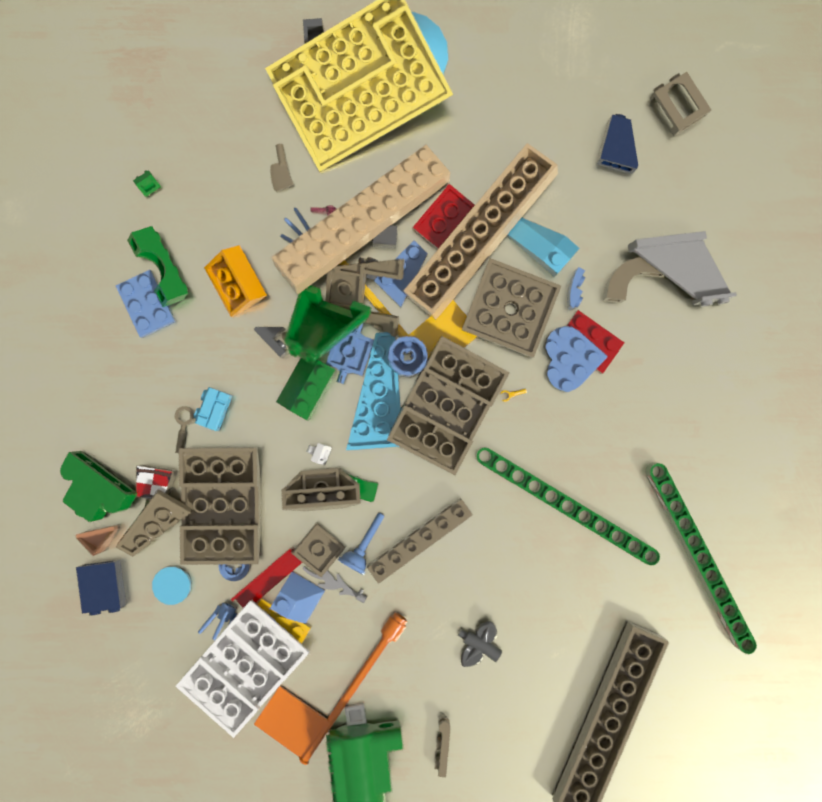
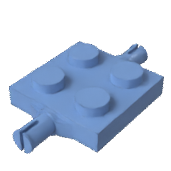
M363 324L330 350L326 365L335 367L340 371L336 382L344 384L347 373L363 376L374 339L361 334Z

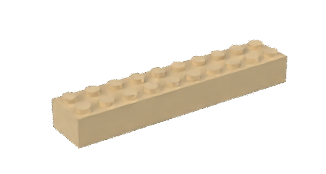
M527 143L403 292L407 298L436 320L558 175V164Z
M427 144L272 256L274 266L294 291L299 294L375 238L388 226L394 224L448 184L450 171Z

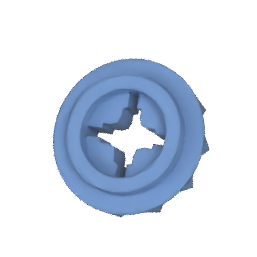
M239 564L242 566L236 568L235 574L233 567L227 565H219V571L226 580L239 581L248 574L250 565Z

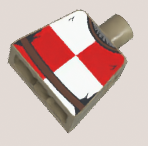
M137 465L136 492L138 494L136 496L145 498L146 506L158 489L170 495L178 470Z

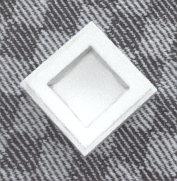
M364 702L345 706L347 726L367 724Z

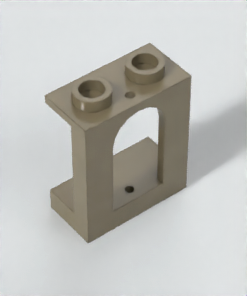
M688 72L682 75L679 73L674 75L665 86L663 83L653 90L654 93L650 97L651 101L656 98L672 123L673 127L670 131L673 136L698 122L711 111V108ZM677 84L682 85L698 108L697 111L684 119L668 95V90Z

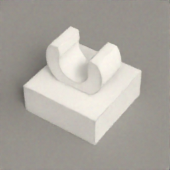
M318 443L316 447L309 445L306 452L313 455L311 461L325 465L332 447Z

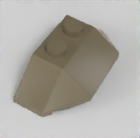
M340 468L300 471L281 490L282 510L317 511L342 509L361 504L359 483Z

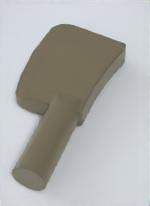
M276 144L278 163L270 166V173L274 190L281 191L294 186L285 159L283 144Z

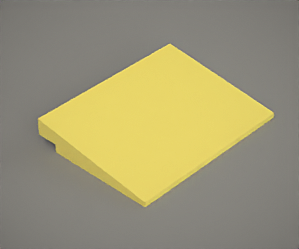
M376 0L265 68L273 82V87L319 172L453 96L405 0Z

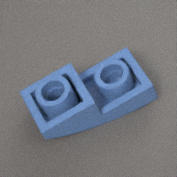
M580 267L575 270L569 284L567 294V309L572 310L574 307L578 308L583 299L581 297L583 291L576 288L577 286L580 287L585 280L583 276L585 270Z

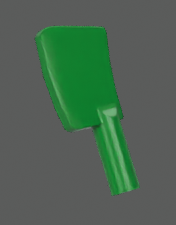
M349 475L360 485V499L373 502L379 483Z

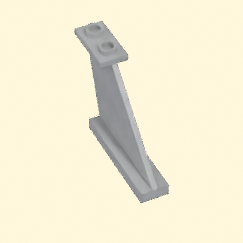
M706 231L636 239L628 244L629 252L637 253L696 299L692 301L693 305L701 304V307L713 305V302H718V305L730 302L729 299L737 296L736 292H730L704 243V240L707 239Z

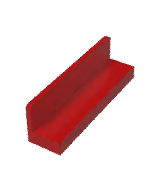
M293 546L234 595L231 601L236 600L244 609L251 600L255 603L303 563L291 553L295 548Z

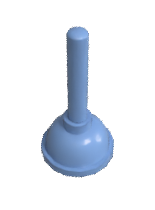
M382 513L377 514L359 547L355 548L354 551L346 552L342 557L338 558V561L362 575L365 574L364 570L366 568V560L363 558L365 555L364 551L384 519Z

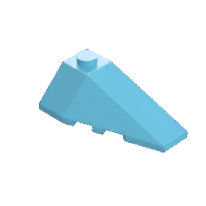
M521 218L507 234L514 243L553 277L561 271L580 249L565 235L524 218Z

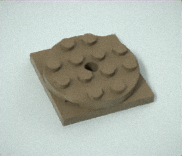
M489 258L462 331L534 358L561 285ZM513 304L516 308L515 313L508 314L505 310L506 305Z

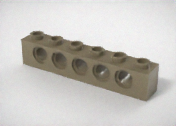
M459 498L368 564L367 569L379 584L473 516L463 500Z

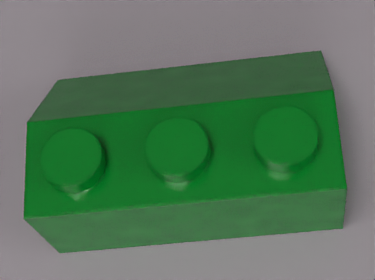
M300 358L276 402L301 418L310 420L337 370L319 360L311 364L305 359Z

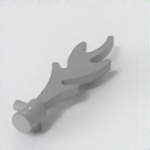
M303 567V570L312 577L325 581L324 584L319 583L318 587L327 590L343 588L339 595H351L356 597V600L362 603L365 602L367 596L362 594L364 590L360 589L359 593L355 592L343 581L339 574L336 575L337 580H335L328 570L320 577L306 567Z

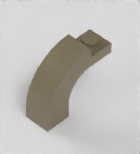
M642 257L631 259L611 274L604 289L603 300L624 302L627 296L628 284L634 276L664 277L665 275Z

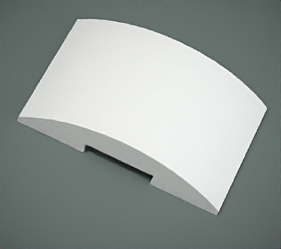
M251 600L180 680L176 687L234 738L310 651Z

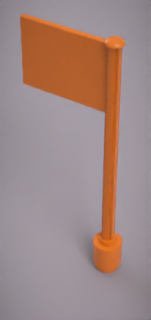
M397 612L390 615L380 630L382 639L328 718H325L285 688L279 686L254 725L297 755L302 764H309L308 760L387 644L398 640L406 628L407 619Z

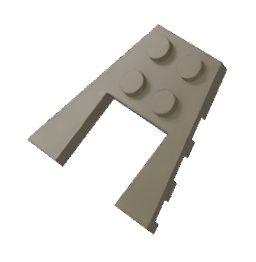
M405 259L337 265L327 272L325 301L351 310L350 305L353 301L364 304L366 274L401 280L403 279ZM371 311L369 318L365 321L366 323L373 325L374 328L380 331L383 330L390 333L391 336H397L399 316Z

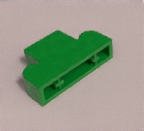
M82 451L68 452L61 465L60 474L62 478L67 481H73L63 498V503L74 510L77 516L84 518L88 522L102 520L106 512L117 513L128 510L138 494Z

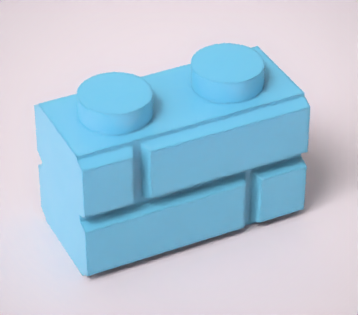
M212 387L204 390L201 395L202 405L196 409L194 414L195 424L214 431H220L233 395Z

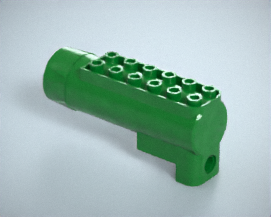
M399 720L377 724L344 725L330 730V734L326 735L327 753H331L328 754L329 773H332L330 774L333 802H386L385 793L392 792L388 752L403 750Z

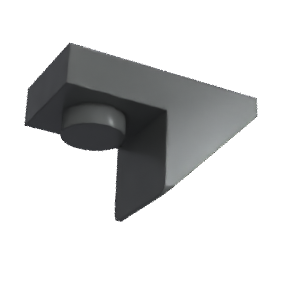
M284 327L254 328V331L279 357L284 358L288 354L285 350L287 346L280 339L275 340L286 330Z

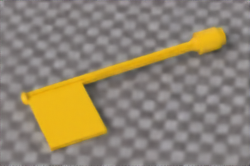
M344 260L338 265H347L348 263ZM365 284L364 295L379 313L391 315ZM454 300L451 301L436 320L430 316L409 335L398 323L397 334L400 338L410 336L422 341L427 350V359L441 336L463 348L477 337L462 331L467 315Z

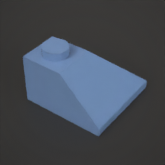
M292 571L270 609L287 619L306 624L325 590Z

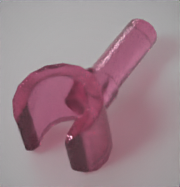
M333 205L323 208L311 207L310 209L311 212H327V216L337 210Z

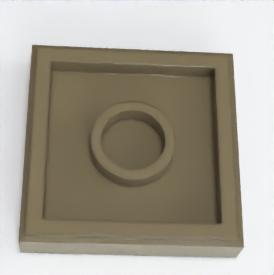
M315 523L291 553L318 576L322 577L346 547Z

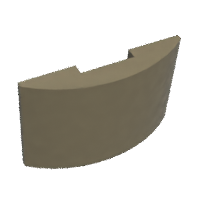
M441 336L429 355L425 367L420 371L386 440L456 475L473 443L472 440L489 408L494 404L510 372Z
M179 448L181 503L192 509L190 514L181 518L180 565L259 564L261 484L258 449Z

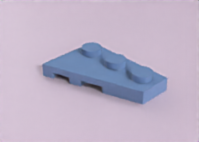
M415 240L396 258L405 259L403 279L398 280L378 276L374 280L400 308L406 298L403 291L419 273L428 254Z

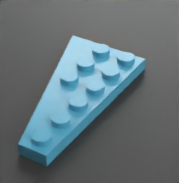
M388 332L375 334L346 450L399 447L386 440L401 409L398 374L391 369L388 363V352L396 339Z

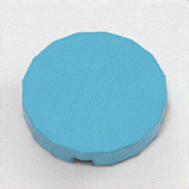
M168 566L161 569L152 581L154 596L166 605H175L182 602L191 591L189 574L178 566Z

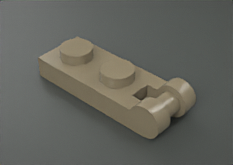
M442 716L438 721L441 738H437L436 750H439V757H435L434 768L438 770V777H446L451 729L449 718Z

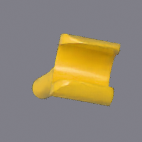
M526 388L511 392L504 390L500 394L504 392L509 394L508 399L502 400L507 402L511 397L527 393Z

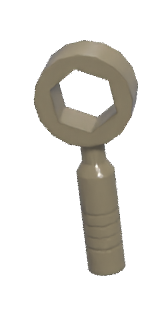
M188 406L179 407L175 412V420L181 424L175 453H179V448H184L186 425L191 424L195 419L194 410ZM183 410L190 412V419L185 422L180 419V412Z

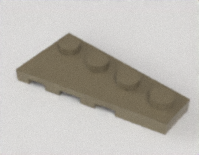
M158 489L117 543L116 548L132 557L148 546L152 540L161 536L165 530L177 524L182 517L190 514L192 509Z

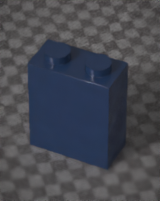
M120 559L82 564L76 567L82 614L89 613V616L101 614V611L108 610V613L119 612L120 608L126 605Z

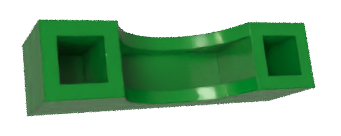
M153 226L131 232L127 241L135 256L152 261L160 271L161 281L154 292L162 307L182 301L188 294L187 286L181 281L177 267L172 264L168 250L163 247L159 233L155 232Z

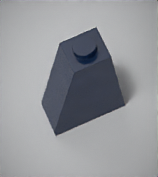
M612 114L608 120L597 164L633 174L638 169V159L631 119L626 118L622 114Z

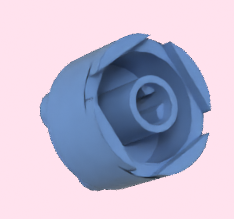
M406 336L398 338L393 342L388 352L389 366L400 376L409 377L416 375L425 367L427 362L426 347L422 341L415 337ZM410 352L412 360L405 361L403 353L408 354Z

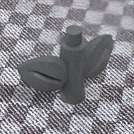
M491 621L481 623L476 629V634L470 630L466 632L461 629L457 635L463 639V643L467 644L461 654V665L463 667L479 664L484 654L494 662H497L502 654V650L492 643L497 637V628Z

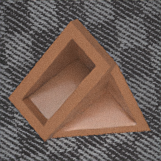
M120 524L76 534V539L92 556L106 551L119 531Z

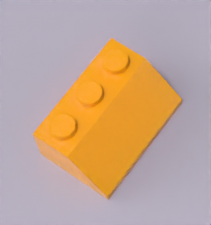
M240 245L221 250L204 267L230 317L256 305L267 296Z

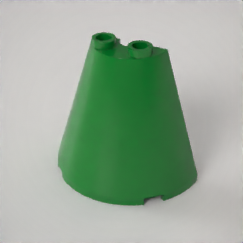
M310 285L298 294L284 339V343L288 347L287 352L293 357L299 356L307 362L314 364L316 360L363 324L371 314V307L353 301L350 305L351 310L323 301L320 288Z

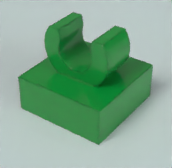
M145 170L144 174L139 177L136 176V179L133 180L145 197L161 187L149 170Z

